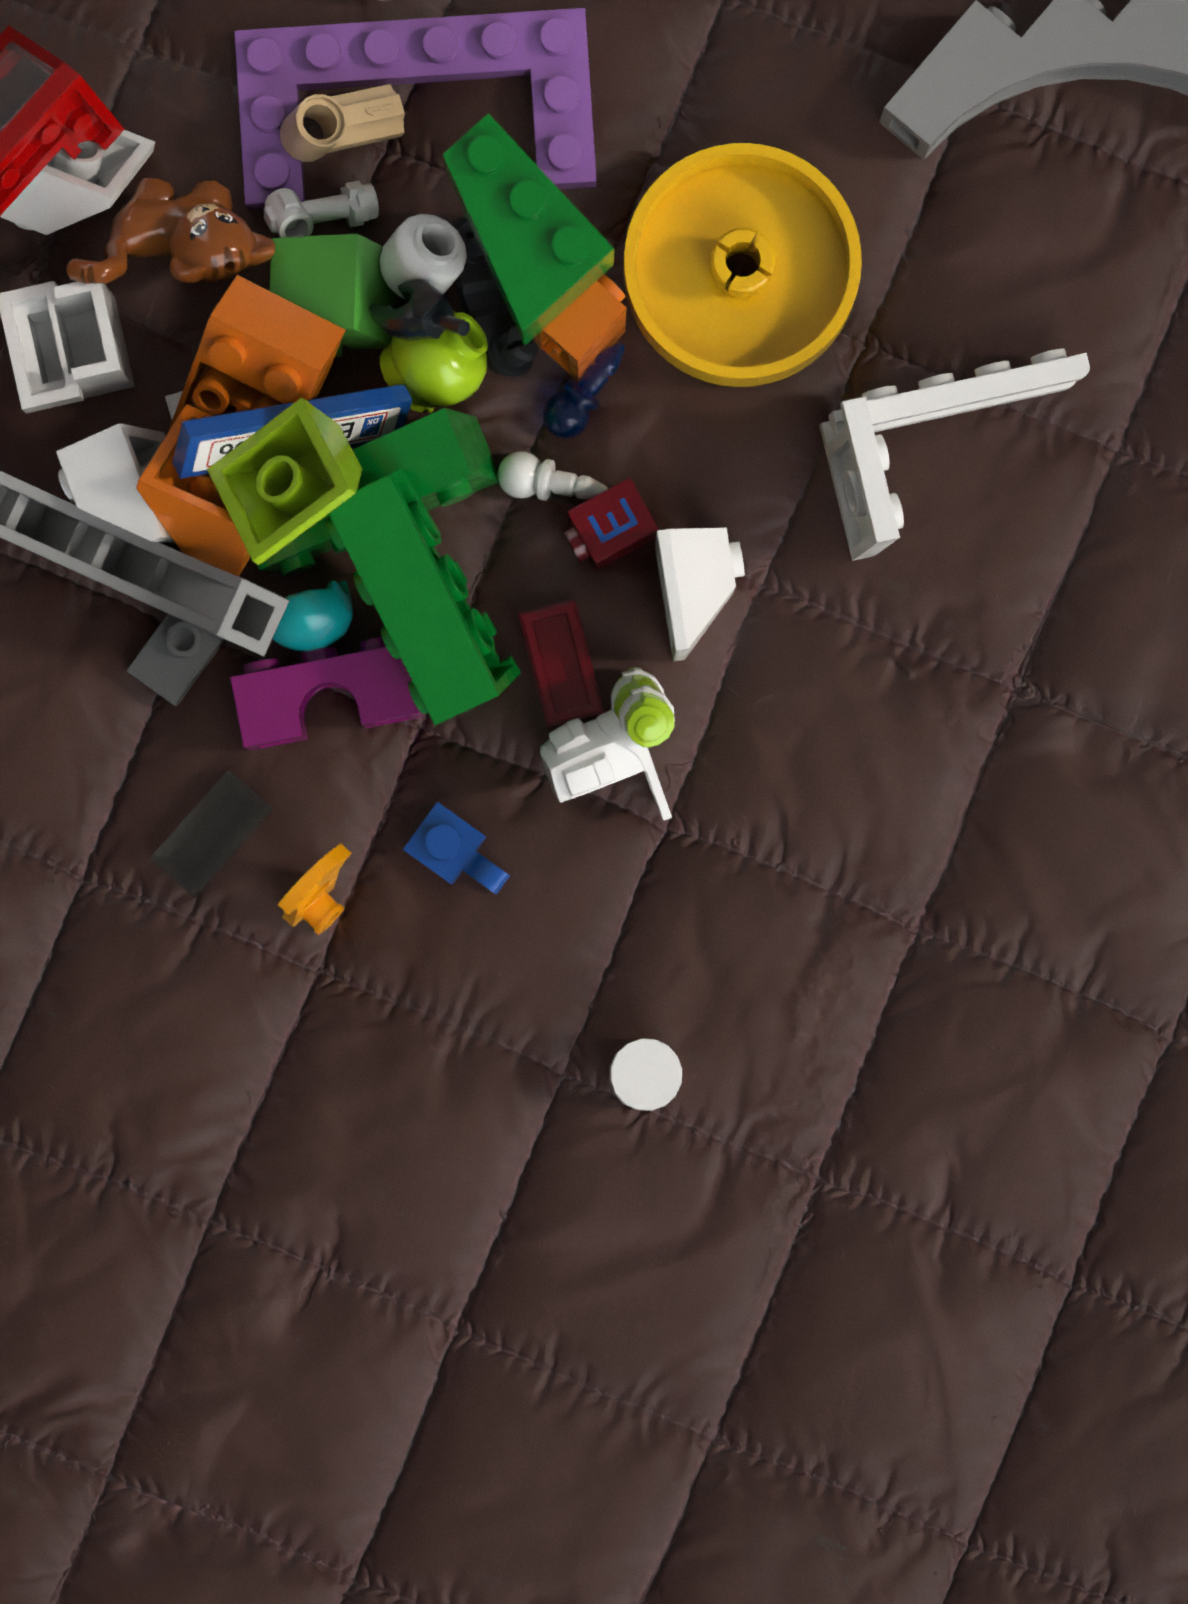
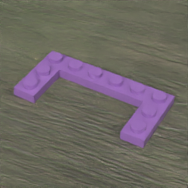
M585 8L234 31L244 196L247 210L264 209L267 197L275 190L281 188L293 190L301 202L305 201L303 162L290 156L285 151L280 140V128L283 120L299 105V91L383 86L387 84L398 85L531 76L537 166L558 189L597 187Z

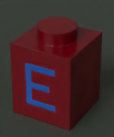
M628 478L567 511L568 521L572 527L564 530L563 534L579 563L589 558L595 570H598L655 539L659 529L631 478Z

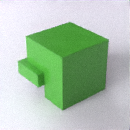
M358 233L272 238L276 248L271 258L269 291L345 329L346 331L335 357H342L343 345L351 349L386 348L390 345L392 336L381 329L373 321L369 313V307L372 304L390 305L393 309H397L398 295L388 287L380 270L379 259L383 246Z

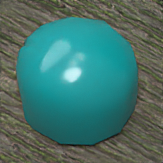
M346 580L340 581L339 584L336 581H330L326 589H309L288 595L285 598L289 600L288 605L272 639L283 647L294 651L309 652L330 647L346 634L353 619L351 595Z

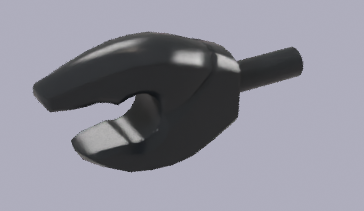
M411 280L398 285V290L408 301L404 306L393 309L390 305L372 304L369 307L371 318L381 329L395 338L407 341L438 339L445 330L465 336L470 330V324L467 321L454 317L453 309L447 297L433 285L420 280Z

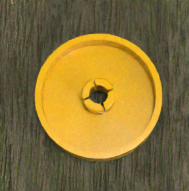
M730 143L700 150L672 165L649 187L640 200L628 228L624 250V285L627 301L638 328L649 344L667 362L680 371L708 383L731 387H753L783 380L798 373L818 359L831 346L846 323L855 301L861 278L862 258L859 234L851 211L840 192L817 168L804 159L776 147L753 143ZM735 254H746L755 260L758 271L756 270L754 274L746 277L736 275L733 281H731L732 272L728 269L726 261Z

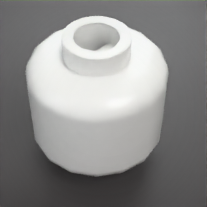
M418 214L407 218L384 244L379 259L380 270L388 287L401 298L404 297L398 290V285L411 280L427 282L444 294L463 272L467 254L462 237L448 221L435 215Z

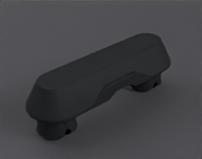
M458 218L451 225L459 232L466 247L467 258L463 272L456 279V291L464 313L471 316L485 333L488 342L486 353L489 369L499 375L520 377L528 373L532 367L533 359L538 355V345L533 343V339L525 346L523 345L516 325L502 294H500L493 274L467 218Z

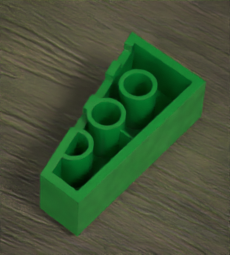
M447 408L438 410L353 449L363 469L357 489L402 467L427 511L460 502L473 495L474 492L499 483L498 469L477 417ZM327 514L263 563L257 564L259 570L281 571L283 577H289L316 565L314 560L316 556L334 550L335 554L347 552V550H339L332 541L326 526V519L330 517Z
M402 467L357 489L354 495L328 513L330 517L326 519V526L329 535L339 550H347L357 570L353 575L356 588L363 601L369 606L374 604L385 625L381 628L384 644L395 660L402 659L412 679L408 682V688L413 702L421 713H429L434 725L440 724L499 696L519 676L521 672L511 655L502 660L498 657L493 640L497 630L486 611L480 613L475 608L471 609L465 600L468 597V580L459 564L448 554L440 557L435 546L441 543V534Z

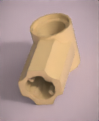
M391 84L331 97L324 94L309 96L283 120L280 128L281 143L285 151L294 159L302 162H313L322 158L326 153L399 138L404 134L405 116L400 95L395 93ZM303 117L311 118L321 126L323 139H316L307 133L303 125Z

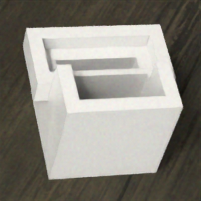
M50 281L0 293V315L21 408L26 414L83 401L84 398L135 387L115 296L106 284H85L77 281L58 286L55 281Z

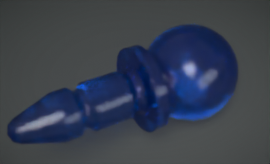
M615 343L600 353L595 359V364L590 365L579 379V384L568 379L564 384L565 392H559L548 399L543 409V421L551 434L559 438L569 439L578 436L585 430L589 422V411L597 410L600 406L599 401L594 395L601 391L609 381V375H613L619 367L625 351L622 343Z

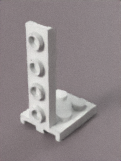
M1054 349L1032 356L1030 358L1032 365L1011 369L1009 361H1000L975 369L976 377L954 381L953 373L940 374L919 381V390L898 394L896 386H885L867 391L860 398L842 401L840 403L841 409L832 411L828 415L829 421L822 422L819 427L852 561L873 557L900 538L898 529L903 528L904 525L900 500L896 493L889 494L884 471L889 469L887 445L883 436H875L874 432L1067 390L1076 381L1081 380L1088 374L1090 365L1087 353L1067 357L1065 349Z

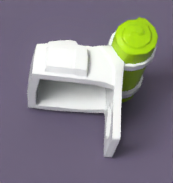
M632 667L628 671L622 672V677L618 679L612 689V710L586 723H583L579 718L567 721L566 724L549 733V740L540 746V754L552 792L560 803L644 771L656 806L663 821L672 818L648 747L659 745L671 735L675 727L674 707L664 694V689L655 676L641 668Z

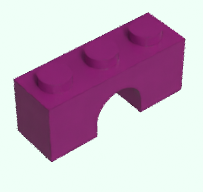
M382 637L360 642L361 652L338 656L336 647L304 652L301 654L303 663L280 667L278 659H266L243 665L245 674L230 677L243 747L249 751L308 740L304 721L306 706L316 693L327 688L344 689L354 696L359 710L361 725L365 728L423 718V713L418 710L410 695L408 682L412 679L402 659L395 660L391 656Z

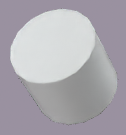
M639 1039L624 1045L614 1055L609 1066V1083L613 1094L622 1104L635 1110L652 1111L667 1105L676 1096L682 1084V1067L678 1056L668 1045L655 1039Z

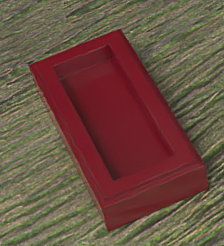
M575 599L518 613L547 729L564 725L567 721L576 718L585 720L603 714L604 709Z

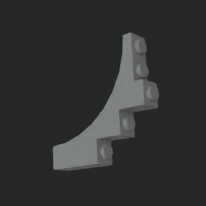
M975 0L887 103L879 123L924 160L959 126L992 105L1036 87L1080 79L1131 80L1173 89L1188 96V0H1130L1113 22L1105 16L1106 9L1099 0H1053L1022 37L1014 32L1016 26L1004 12L993 6H989L986 9Z
M0 471V538L261 656L265 655L289 600L159 542L149 541L87 513L70 502Z

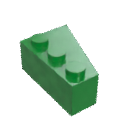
M488 113L442 155L449 181L525 346L614 265V248Z

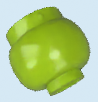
M453 310L454 317L465 320L470 324V330L465 336L447 330L438 339L407 341L392 336L390 345L383 349L380 355V368L384 380L388 386L405 385L413 399L410 409L413 411L432 413L436 406L448 407L469 398L478 390L487 372L486 351L488 342L480 325L468 314L463 312L457 313Z

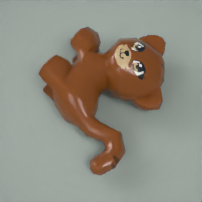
M143 178L137 183L133 196L120 208L113 218L110 239L104 249L105 259L100 262L79 258L71 259L66 265V271L69 278L85 284H107L126 273L127 257L150 258L170 255L169 269L174 279L186 284L195 283L200 280L217 283L231 278L247 267L258 266L270 260L274 255L276 247L275 242L271 238L252 232L246 221L232 212L233 203L230 190L217 181L197 182L191 192L175 199L174 188L170 183L156 178Z

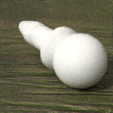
M524 451L509 454L502 460L498 468V481L501 488L508 495L515 498H528L536 494L539 500L546 501L552 491L554 494L569 497L575 495L579 499L586 500L609 489L606 485L590 476L581 475L578 477L575 473L560 470L555 472L554 460L546 459L541 463L536 456Z

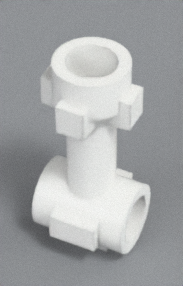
M360 181L345 183V187L341 188V195L303 202L300 201L293 190L288 188L277 189L267 197L264 208L265 222L271 232L278 233L281 238L310 236L313 231V224L343 218L346 219L349 227L364 225V221L375 219L379 214L378 199L371 183L361 184Z

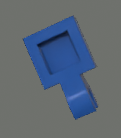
M438 801L403 848L405 852L451 885L455 883L464 871L497 895L510 877L509 874L477 852L487 837Z

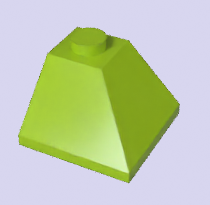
M302 397L207 469L252 561L258 565L354 495L363 470L340 425Z

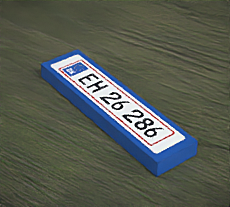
M403 384L307 401L338 423L351 448H356L403 427L413 399ZM293 403L183 421L172 462L179 478L209 474L207 469L256 433Z

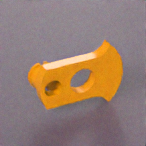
M342 843L322 857L278 903V906L284 911L283 918L292 927L304 919L314 929V932L320 935L344 911V907L329 895L335 887L341 866L352 854Z

